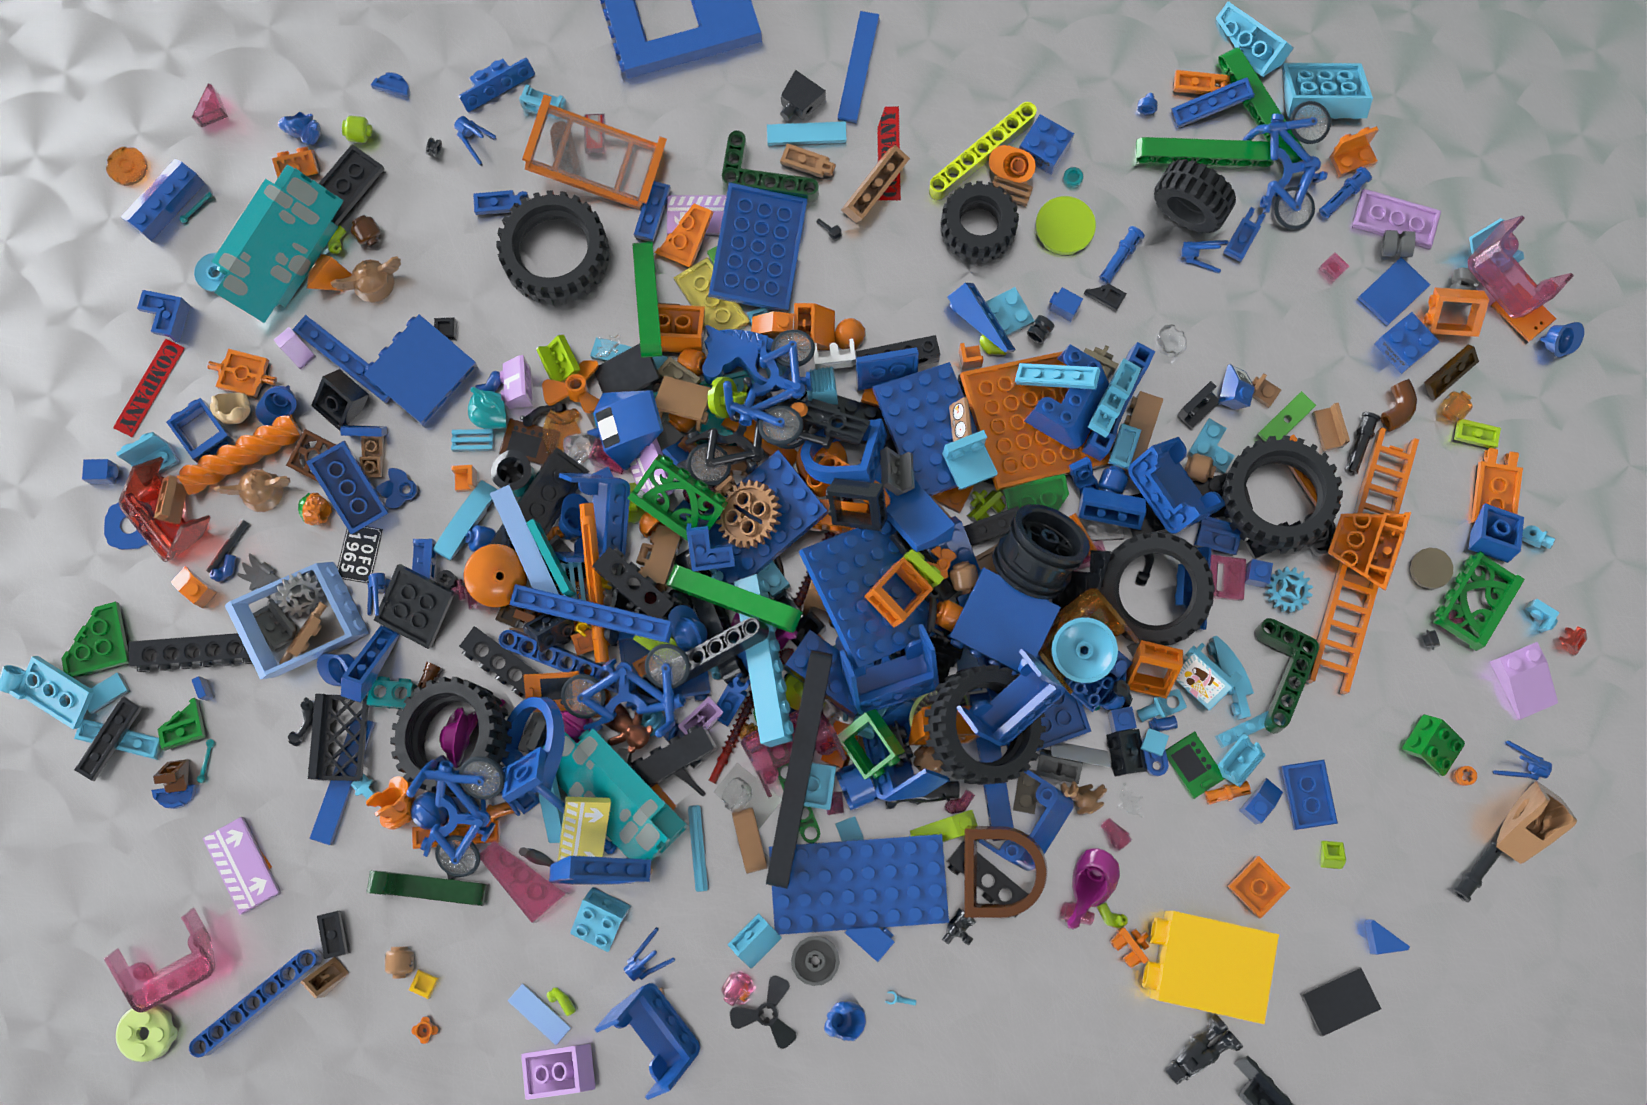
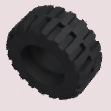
M1186 159L1170 164L1154 188V200L1158 208H1161V211L1168 215L1169 219L1177 222L1178 225L1187 227L1191 231L1195 230L1198 233H1211L1219 230L1234 208L1236 196L1232 185L1225 180L1224 176L1216 173V170L1208 168L1203 163L1199 164L1197 161H1188Z
M976 181L974 185L969 182L965 183L963 189L959 186L955 189L954 194L948 196L942 210L940 225L941 236L944 237L945 245L951 246L950 251L954 255L959 253V258L963 260L970 258V262L976 263L977 260H982V263L988 262L991 257L993 260L999 258L1000 253L1004 254L1009 246L1012 245L1018 227L1019 213H1017L1016 203L1012 202L1013 197L1009 193L1004 194V188L1001 186L996 188L994 183L988 182V185L982 184L983 181ZM982 209L988 211L996 218L998 227L990 234L975 235L963 227L960 219L964 213L970 210Z

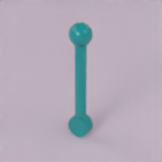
M208 192L190 211L180 216V222L186 223L188 217L213 194Z
M213 739L206 741L207 750L200 775L197 776L199 783L205 781L204 775L211 749L216 745Z

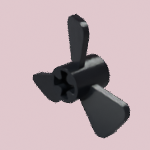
M776 975L772 976L769 979L767 1002L762 1003L758 1009L733 1007L730 1010L732 1027L740 1029L758 1021L761 1025L770 1026L778 1048L785 1049L796 1040L797 1034L778 1018L779 1010L777 1007L790 988L788 980ZM765 1007L767 1009L771 1008L773 1010L772 1016L774 1017L772 1019H769V1017L763 1019L762 1014L764 1011L762 1009Z

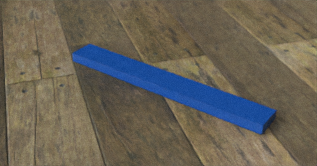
M515 584L509 604L669 643L674 627V622L517 584Z

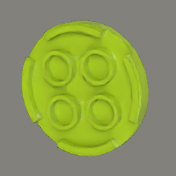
M1060 196L1046 202L1039 210L1035 221V231L1039 240L1046 249L1059 255H1072L1087 247L1092 241L1096 229L1095 216L1090 207L1083 201L1070 196Z

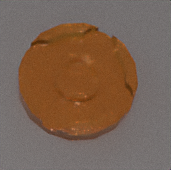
M120 147L114 150L107 159L106 171L109 177L117 184L123 186L134 185L140 182L148 169L145 156L133 147Z

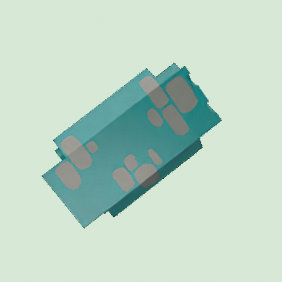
M288 164L275 183L265 178L211 261L218 265L216 270L225 275L214 293L265 323L275 306L277 307L281 304L287 307L338 228L331 220L344 200Z
M594 729L591 731L586 730L579 737L580 741L578 743L565 732L564 750L556 773L557 784L569 797L610 798L611 805L606 836L627 858L651 859L652 861L656 856L659 857L689 827L688 823L680 818L604 740V737Z

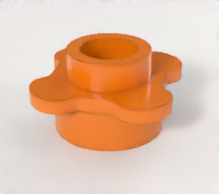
M422 1017L421 1022L412 1027V1034L420 1039L422 1044L428 1043L429 1038L438 1033V1027L430 1022L429 1017Z

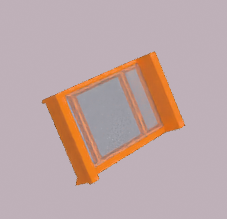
M544 94L522 160L526 161L525 170L640 210L642 203H647L667 139L659 136L657 143L550 105L552 97Z

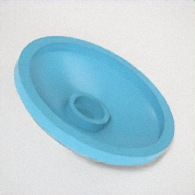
M1077 618L1067 622L1058 630L1052 643V657L1058 670L1068 679L1079 683H1091L1105 677L1113 669L1118 656V645L1112 631L1104 623L1092 618ZM1082 646L1088 648V653L1085 655L1080 652Z

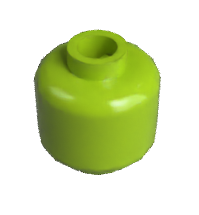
M350 115L346 120H343L342 136H345L349 142L365 143L368 137H372L373 128L368 123L367 118Z

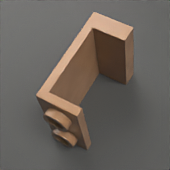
M664 376L655 399L660 419L663 412L697 420L696 431L700 432L702 424L706 425L708 421V392L712 388Z

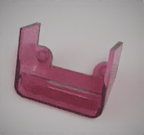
M1523 215L1502 221L1468 259L1469 270L1512 318L1524 317L1552 300L1574 276L1572 273L1542 280L1537 285L1514 259L1513 255L1518 250L1519 242L1512 232L1525 219Z
M799 710L789 714L790 721L794 727V733H792L793 740ZM822 712L815 750L820 755H830L836 750L844 761L847 757L837 733ZM756 730L746 735L741 740V745L767 797L770 798L772 794L767 784L774 783L778 778L779 772L777 768L789 763L793 741L768 747L760 743L759 731Z
M194 907L181 917L190 933L188 946L192 953L155 973L144 962H137L128 966L119 948L113 950L104 958L134 1011L146 1012L209 978L215 971L216 966L211 937Z

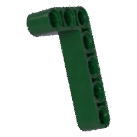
M738 130L729 134L722 169V182L726 191L728 190L729 183L806 198L807 203L815 202L818 199L819 186L818 182L813 178L743 169L747 150L746 137L743 132ZM736 141L742 142V143L739 144V145H734V144H733V143L736 142ZM733 159L738 160L737 163H730ZM728 178H735L733 182L727 181ZM749 180L755 181V183L751 185L747 184L746 182ZM768 183L775 184L773 187L766 186ZM787 186H794V187H795V188L792 189V190L786 189ZM808 188L814 189V191L811 193H808L805 190Z
M1266 618L1255 629V637L1260 642L1291 656L1264 722L1268 732L1278 734L1289 725L1319 651V643L1313 637L1272 618ZM1264 627L1268 628L1270 630V633H1267L1264 630ZM1284 637L1288 638L1290 643L1286 642ZM1303 646L1307 647L1309 652L1305 651ZM1296 664H1299L1302 667V670H1299ZM1289 682H1292L1295 685V688H1292L1289 685ZM1281 700L1286 701L1287 704H1288V707L1284 706V705L1282 704ZM1274 718H1277L1281 725L1276 724Z
M370 870L366 893L483 906L486 884Z

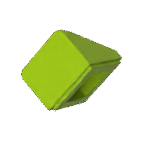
M1321 841V867L1342 869L1346 863L1344 842Z

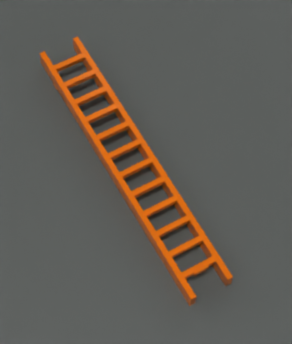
M1381 427L1376 432L1354 513H1363V510L1366 509L1378 514H1399L1419 439L1414 438L1411 440L1407 452L1404 453V449L1392 445L1389 448L1382 446L1386 432L1385 428ZM1382 452L1404 459L1401 472L1377 465L1379 453ZM1374 471L1399 478L1396 491L1372 484ZM1369 490L1393 497L1391 510L1366 503ZM1340 561L1317 640L1319 651L1306 682H1315L1319 666L1321 665L1345 673L1340 693L1345 695L1350 692L1379 586L1370 582L1369 588L1344 580L1348 566ZM1342 586L1367 594L1364 607L1338 600ZM1336 606L1360 613L1361 618L1358 627L1334 620L1333 616ZM1334 626L1356 633L1353 646L1350 647L1327 639L1330 627ZM1325 645L1350 653L1346 667L1322 659Z

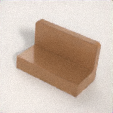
M1334 403L1330 408L1317 410L1312 413L1323 452L1343 448L1350 442L1339 403Z
M169 475L162 480L154 519L176 525L181 522L187 495L184 486L177 482V477Z

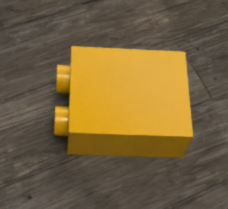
M1165 911L1164 919L1155 917L1152 923L1150 942L1159 945L1156 963L1146 962L1142 986L1143 988L1151 989V999L1265 1025L1279 934L1177 911Z

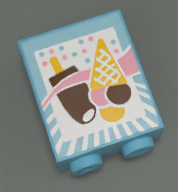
M1201 643L1197 648L1193 645L1185 654L1188 658L1186 660L1183 658V666L1176 681L1208 710H1211L1238 683L1242 676L1235 671L1229 677L1202 653L1201 650L1205 647V644Z

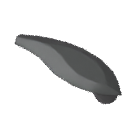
M525 847L519 850L521 856L537 865L550 867L554 863L548 856L538 850Z

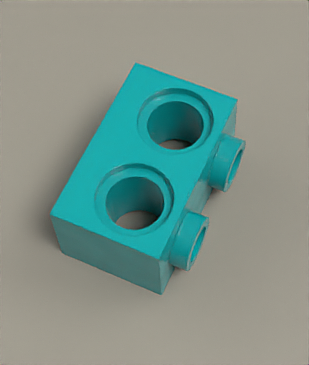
M378 676L368 692L367 705L403 710L406 706L404 700L407 696L412 698L415 695L414 690L417 685L411 683V679L399 678L397 682L390 681L391 678ZM385 687L386 694L383 697H379V689ZM402 689H407V696L400 699L399 692Z

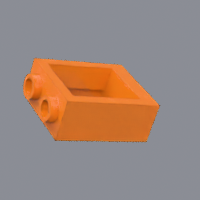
M1435 287L1433 295L1429 297V310L1424 315L1423 323L1432 334L1479 337L1490 299L1485 291ZM1443 301L1472 303L1466 325L1438 323Z
M903 557L893 564L864 597L893 627H896L907 619L933 588L927 579L922 577L914 566ZM895 573L916 593V596L904 609L882 588Z
M1141 640L1132 659L1133 663L1128 668L1126 674V683L1129 685V689L1167 699L1183 666V650ZM1141 662L1168 668L1164 678L1137 672Z

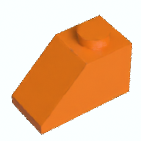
M773 311L753 316L751 332L768 335L769 338L775 339L780 333L793 329L794 314ZM792 335L785 336L780 340L791 341Z
M186 566L171 582L183 596L201 608H204L217 593Z

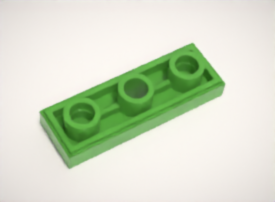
M1301 391L1258 435L1265 442L1269 436H1276V440H1281L1316 404Z

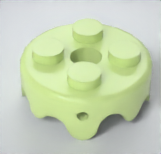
M158 1004L140 1005L129 1010L121 1018L116 1030V1041L118 1048L124 1056L132 1061L147 1062L157 1059L168 1052L169 1047L177 1038L178 1030L173 1026L172 1015L169 1011L161 1008ZM142 1027H146L149 1030V1036L145 1040L139 1035Z

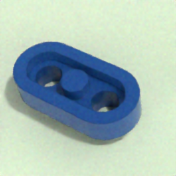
M1143 750L1147 772L1152 776L1165 774L1169 767L1166 750H1164L1162 756ZM1154 762L1159 763L1160 768L1158 770L1153 768Z

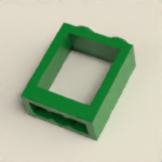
M876 709L865 712L836 736L865 780L871 777L877 779L885 773L884 768L888 765L892 767L901 760L899 756L905 753V750ZM870 724L890 752V755L876 766L873 765L855 738L858 733Z

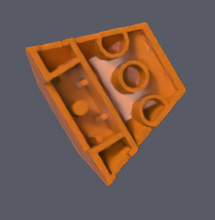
M1404 512V514H1341L1328 554L1386 591L1405 537L1411 512Z

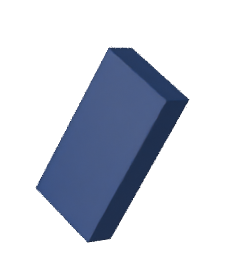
M345 425L340 427L341 436L382 437L387 435V426Z

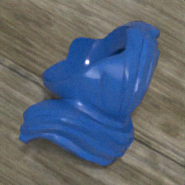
M298 112L294 116L282 117L278 122V126L282 131L295 138L301 137L302 142L307 145L316 144L320 136L319 122L313 120V114L305 115L302 112Z

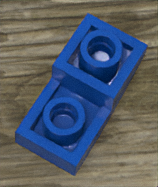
M1088 457L1069 465L1072 481L1079 500L1081 499L1083 487L1099 490L1098 481L1093 475L1092 463Z

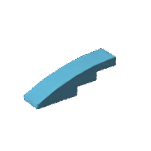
M1125 358L1121 361L1088 428L1105 438L1107 437L1126 399L1130 396L1142 368Z
M481 480L456 512L434 546L433 551L451 561L466 543L467 532L471 531L486 515L487 508L493 502L490 493L498 489Z

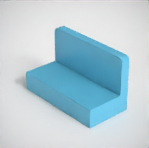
M758 913L733 938L728 946L749 968H753L782 937L777 935L778 933Z

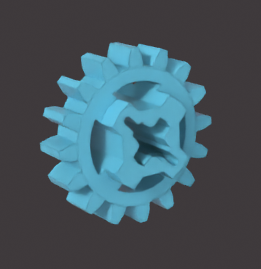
M1288 566L1283 568V572L1280 569L1276 570V575H1271L1270 584L1267 585L1270 589L1265 591V594L1271 595L1268 602L1274 601V608L1281 606V612H1285L1287 608L1290 613H1293L1295 608L1298 611L1303 609L1302 604L1306 606L1309 603L1306 598L1313 596L1312 593L1308 592V590L1313 588L1312 585H1307L1310 578L1304 579L1303 575L1305 572L1302 571L1298 574L1296 567L1291 571ZM1276 584H1278V586H1279L1277 592H1276ZM1291 587L1292 591L1287 592L1286 588Z

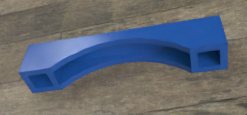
M1139 342L1129 350L1125 359L1142 368L1130 396L1126 399L1107 437L1105 438L1092 430L1082 452L1098 461H1101L1109 453L1126 407L1156 351Z

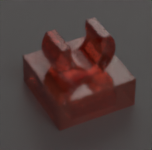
M1579 626L1575 631L1572 628L1566 627L1565 633L1571 637L1564 638L1560 636V643L1567 645L1569 653L1577 655L1587 640L1586 630Z

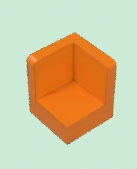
M960 343L959 357L962 370L982 367L984 359L981 356L979 345L965 347L964 343Z
M473 465L451 466V470L455 474V491H473L477 486V470Z

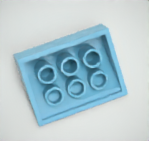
M1283 63L1284 105L1288 118L1291 117L1293 110L1299 104L1307 101L1322 104L1332 119L1368 117L1373 96L1362 63ZM1307 105L1298 110L1295 119L1312 117L1319 119L1325 118V115L1319 108Z

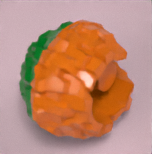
M308 493L299 500V516L306 524L314 526L315 524L319 525L328 521V517L332 513V507L319 493Z

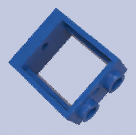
M201 398L191 401L188 407L174 413L166 421L188 454L197 463L202 456L215 455L220 447L234 442V439L224 425L214 417L208 403ZM203 412H206L219 432L197 448H194L181 428Z

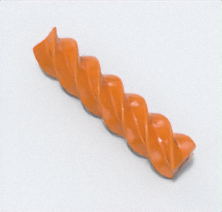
M292 415L277 417L271 426L264 425L258 427L253 436L243 435L237 439L234 445L220 447L216 455L202 456L197 465L183 466L179 471V475L176 476L188 495L199 493L208 485L222 481L226 475H232L241 471L245 465L258 462L264 455L274 454L282 446L295 443L301 437L302 431Z

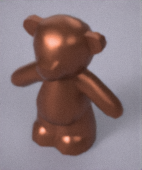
M618 704L615 708L616 718L613 721L604 723V725L620 734L611 737L607 743L613 746L627 741L629 744L628 752L633 754L636 749H641L648 743L650 734L654 729L650 725L647 727L641 725L643 714H638L635 711L634 718L632 719L627 709L622 704Z

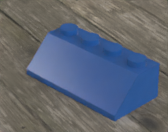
M175 159L121 218L152 242L205 185V182L187 165Z

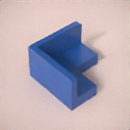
M142 290L137 309L141 312L156 314L151 332L156 335L170 337L173 341L179 343L190 305L182 297Z
M691 523L687 524L686 532L692 571L735 566L732 544L711 546L708 526L692 528Z

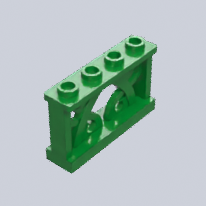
M660 454L654 459L627 498L687 541L686 531L688 523L692 524V528H696L699 518L710 520L706 525L708 530H710L728 504L723 495L718 492L714 493L708 489V485L705 482L697 481L688 470L677 467L673 464L671 458ZM657 469H663L668 473L667 478L660 474L659 478L662 484H659L655 479L654 473ZM649 478L654 487L645 493L641 489ZM673 489L686 490L690 499L691 509L680 508L674 512L669 510L670 498L666 491ZM659 493L664 497V504L657 501L658 498H662ZM705 501L714 505V512L710 515L700 513V510L706 511L709 509L704 506L703 503ZM687 513L691 517L686 515L687 520L685 521L680 517V514Z
M1482 552L1468 557L1464 563L1467 567L1456 576L1454 580L1456 585L1446 593L1444 597L1446 601L1444 605L1441 604L1435 611L1434 615L1436 618L1433 621L1436 625H1440L1468 643L1469 647L1475 651L1486 646L1525 580L1523 577L1514 575L1492 561ZM1477 566H1482L1488 570V580H1485L1486 575L1483 570L1481 571V576L1475 574ZM1495 575L1506 581L1507 584L1500 581H1494ZM1469 578L1473 581L1471 583L1466 584ZM1486 588L1485 598L1492 607L1491 611L1479 609L1471 613L1467 592ZM1491 589H1494L1492 591V594L1496 593L1498 595V599H1493L1491 597ZM1455 610L1457 616L1453 618L1459 619L1463 616L1464 621L1455 624L1450 621L1449 612ZM1478 614H1482L1485 620L1484 622H1481L1479 620V617L1476 620L1474 619V617ZM1468 625V627L1476 636L1464 630L1462 627Z

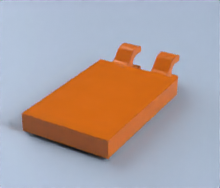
M1489 448V450L1484 451L1485 461L1478 463L1471 523H1475L1485 503L1514 514L1518 513L1523 468L1517 467L1518 452L1510 451L1509 454L1506 453L1504 458L1505 465L1496 463L1498 449Z

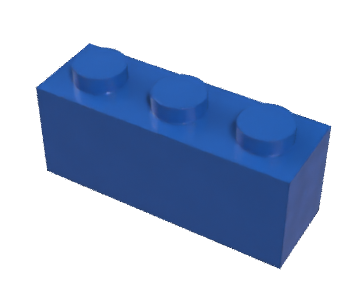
M1083 487L1079 502L1078 518L1141 530L1146 514V500L1144 498Z

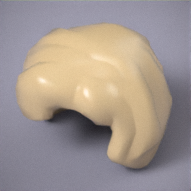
M243 393L217 394L211 397L210 409L214 417L224 424H238L243 422L250 414V402L247 395Z

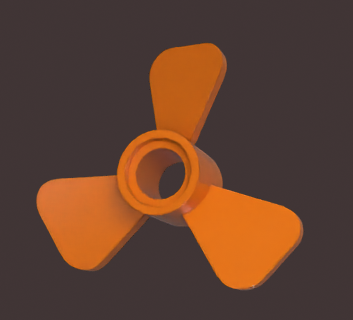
M594 360L582 361L579 364L581 370L577 374L570 375L565 383L551 379L544 380L542 389L545 403L552 406L569 396L573 402L581 403L584 412L593 413L600 399L589 393L586 381L598 369V362Z

